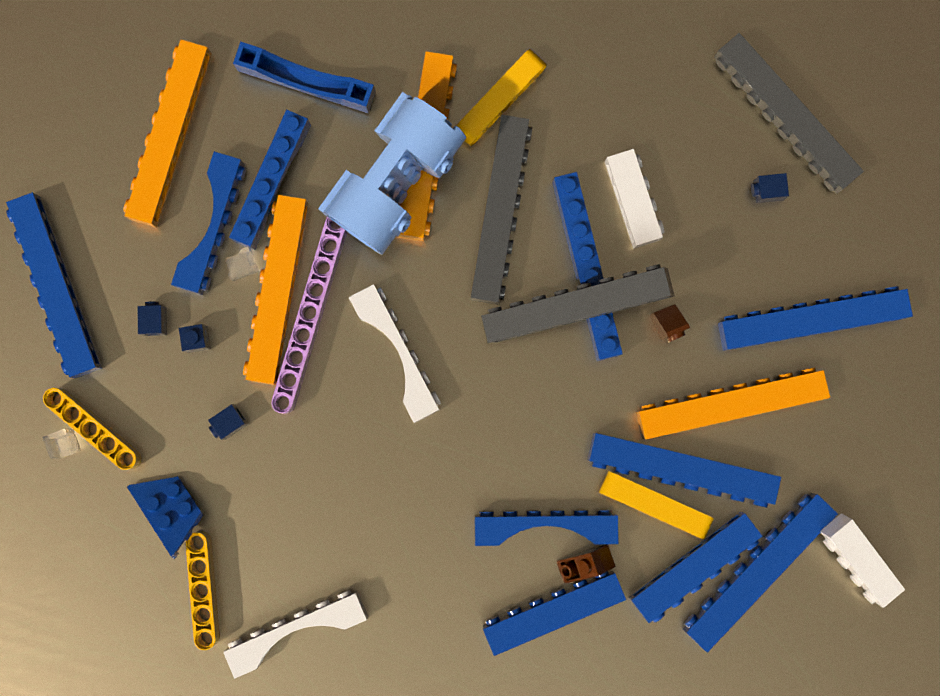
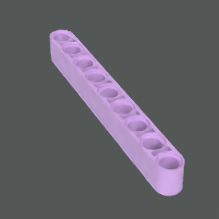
M328 217L323 227L272 397V408L278 413H290L296 406L347 235V231L342 227L340 229H333L331 227L333 221ZM328 241L336 242L337 245L334 251L327 252L325 250V245ZM322 263L330 265V269L326 274L318 272V267ZM316 285H321L323 287L322 294L317 297L313 296L311 293L312 288ZM314 307L316 309L315 317L307 319L305 317L306 309ZM306 329L310 333L309 339L301 342L298 334L301 330ZM295 352H301L303 355V360L299 364H294L291 360ZM289 374H294L296 377V383L292 387H288L285 384V378ZM285 396L289 399V406L282 410L278 406V401L281 397Z

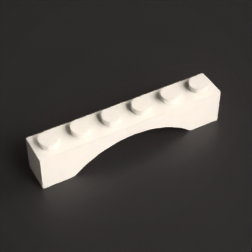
M373 284L350 296L349 299L359 318L382 331L396 347L405 372L403 403L413 422L416 423L439 411L438 405L441 402L435 391L430 393L427 387L430 381L425 371L419 372L416 366L419 360L414 350L409 351L405 343L409 340L403 329L398 331L394 324L398 319L392 308L387 310L384 304L387 298L382 289H376Z
M347 590L338 594V599L331 603L329 599L316 604L317 609L308 612L307 609H304L294 614L295 619L286 622L284 618L273 623V628L264 632V629L261 628L252 632L250 639L242 641L239 638L228 643L229 648L223 653L234 679L257 669L270 648L281 638L293 631L312 626H331L345 630L366 621L369 616L358 591L352 593L351 590Z

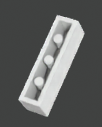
M634 149L607 157L605 165L633 249L660 241L663 238L662 234L665 233L664 226L661 220H657L655 214L657 211L654 198L650 199L648 193L650 185L647 177L642 175L640 168L643 165L640 155H636Z
M841 513L820 531L825 537V540H823L824 544L830 551L837 553L839 556L836 558L844 569L850 570L852 573L850 578L858 587L862 586L865 590L863 595L871 604L877 603L884 608L905 590L853 519Z

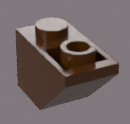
M676 304L650 315L661 341L667 338L668 342L681 338L686 335L684 331L690 328Z
M608 544L590 548L556 561L564 584L596 577L616 567Z

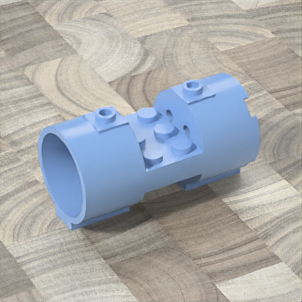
M404 92L401 93L375 129L377 135L388 145L363 179L346 170L318 208L324 215L352 236L383 255L393 239L399 236L401 232L404 233L410 225L412 217L399 204L405 200L410 186L416 184L420 179V172L423 170L434 177L441 178L443 174L448 173L451 169L452 161L454 160L453 156L466 140V136L457 126L452 128V124L446 119L445 115L417 97H414L412 100L413 97Z

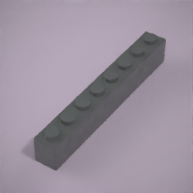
M740 33L718 50L714 56L718 67L723 71L726 70L731 75L732 82L747 93L746 96L753 105L757 104L762 110L763 117L768 122L774 123L778 128L779 135L791 142L796 154L800 157L803 156L809 162V168L824 179V184L830 191H834L836 194L839 193L864 172Z
M501 115L471 292L472 301L498 305L499 299L504 300L506 286L502 285L503 276L508 277L510 263L505 262L506 255L512 253L514 241L509 240L510 231H515L517 217H513L514 208L519 209L521 195L517 194L518 185L523 186L525 172H521L522 163H527L529 149H524L525 141L531 140L533 128L528 126L529 119Z
M660 264L646 267L647 272L637 274V271H630L624 273L621 279L614 280V277L599 280V285L591 286V283L578 285L576 291L568 292V289L554 292L555 296L546 298V295L533 297L531 303L524 304L523 301L511 303L510 308L502 310L501 307L489 309L488 314L481 316L487 342L497 343L675 297L668 268H661Z

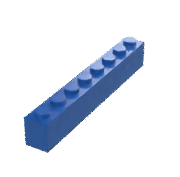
M574 172L554 177L552 184L577 284L591 283V286L599 285V280L604 278L578 174ZM613 313L586 319L596 360L601 361L621 356L623 353Z
M32 192L6 202L8 210H6L7 216L16 228L14 236L18 244L22 245L24 251L22 253L23 261L26 266L30 267L32 273L30 281L34 288L38 290L40 295L37 297L38 303L43 310L45 309L47 315L45 319L46 325L55 337V340H53L54 348L57 353L61 354L63 360L61 367L64 374L68 375L69 378H79L102 369L41 197Z
M899 286L885 288V293L876 294V290L862 292V297L853 298V294L838 297L839 301L830 302V298L815 301L816 305L807 306V302L792 305L793 309L784 310V306L771 308L770 313L762 315L760 310L747 313L745 318L738 319V315L726 316L724 321L718 323L722 348L725 351L913 317L908 289L899 290Z
M593 433L587 461L593 462V467L606 470V466L609 465L616 467L615 472L629 475L630 471L639 473V478L652 480V477L655 476L662 478L661 483L675 486L676 482L685 483V489L698 491L699 487L708 489L707 494L721 497L723 492L731 494L730 499L744 502L745 498L754 500L753 505L766 508L768 503L776 504L781 481L780 476L598 433Z
M805 494L798 501L799 506L795 511H789L782 518L781 521L783 523L778 529L773 528L766 535L765 538L767 540L762 546L757 545L750 552L749 555L751 557L745 564L741 562L733 570L734 575L729 580L725 579L717 587L718 592L712 598L708 597L700 606L702 609L696 615L692 614L687 618L684 623L686 626L683 630L707 653L821 533L820 531L838 515L818 494Z

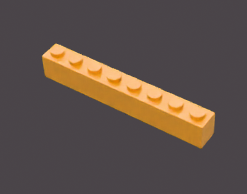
M180 40L179 46L174 48V62L172 68L169 67L166 73L167 84L159 95L160 106L152 117L153 128L151 133H148L146 136L145 153L140 156L138 161V175L133 178L131 183V197L126 200L124 205V216L130 220L157 228L212 55L208 47Z
M426 51L418 98L437 109L449 120L450 109H447L446 105L447 100H452L454 86H450L451 77H456L457 64H454L452 55ZM422 170L418 182L411 185L407 190V196L400 206L412 218L410 219L411 222L408 229L404 233L401 232L397 237L424 241L425 235H430L431 222L427 221L429 213L434 211L435 199H431L432 191H437L439 177H434Z
M278 195L277 201H273L272 214L274 215V221L268 227L270 244L264 250V260L267 261L265 269H262L260 273L262 289L261 292L257 293L255 302L256 306H258V312L252 318L251 328L254 329L253 338L249 339L247 347L250 357L249 361L245 362L243 375H246V380L272 385H276L278 381L309 205L306 199Z
M814 367L801 370L802 375L793 377V373L778 375L779 380L770 382V378L756 380L755 386L747 387V383L734 385L733 390L725 392L724 388L711 390V395L702 397L701 393L687 396L688 401L679 402L678 398L664 401L665 406L657 408L655 403L641 406L642 411L636 413L642 439L646 440L828 399L830 394L824 370L816 372Z

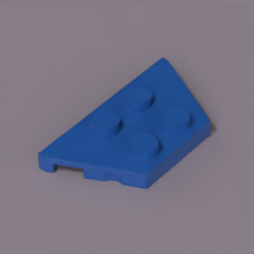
M178 476L127 486L174 560L177 558L178 550L183 542L189 539L193 528L198 525L203 517L197 504Z

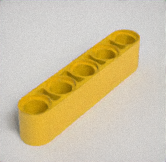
M531 49L527 50L456 125L465 134V142L468 145H474L547 67V64Z
M50 388L45 391L43 402L46 407L118 468L130 470L137 468L141 464V453L70 392L60 388ZM56 393L61 395V401L58 405L53 401ZM75 407L79 410V416L76 420L71 417V411ZM91 423H95L97 426V431L94 435H91L88 430ZM110 437L115 441V446L112 450H109L106 446V442ZM127 453H130L133 457V462L129 466L124 462V456Z
M610 471L607 472L599 490V493L703 540H705L714 518Z
M198 531L192 533L185 544L193 637L198 649L209 650L220 639L211 536L205 531ZM196 536L201 537L204 541L201 549L194 545V538ZM197 560H202L205 563L206 569L204 572L196 569ZM199 584H204L208 588L206 596H202L198 592ZM201 608H206L210 612L208 620L200 616ZM203 632L210 633L212 636L211 643L203 641Z

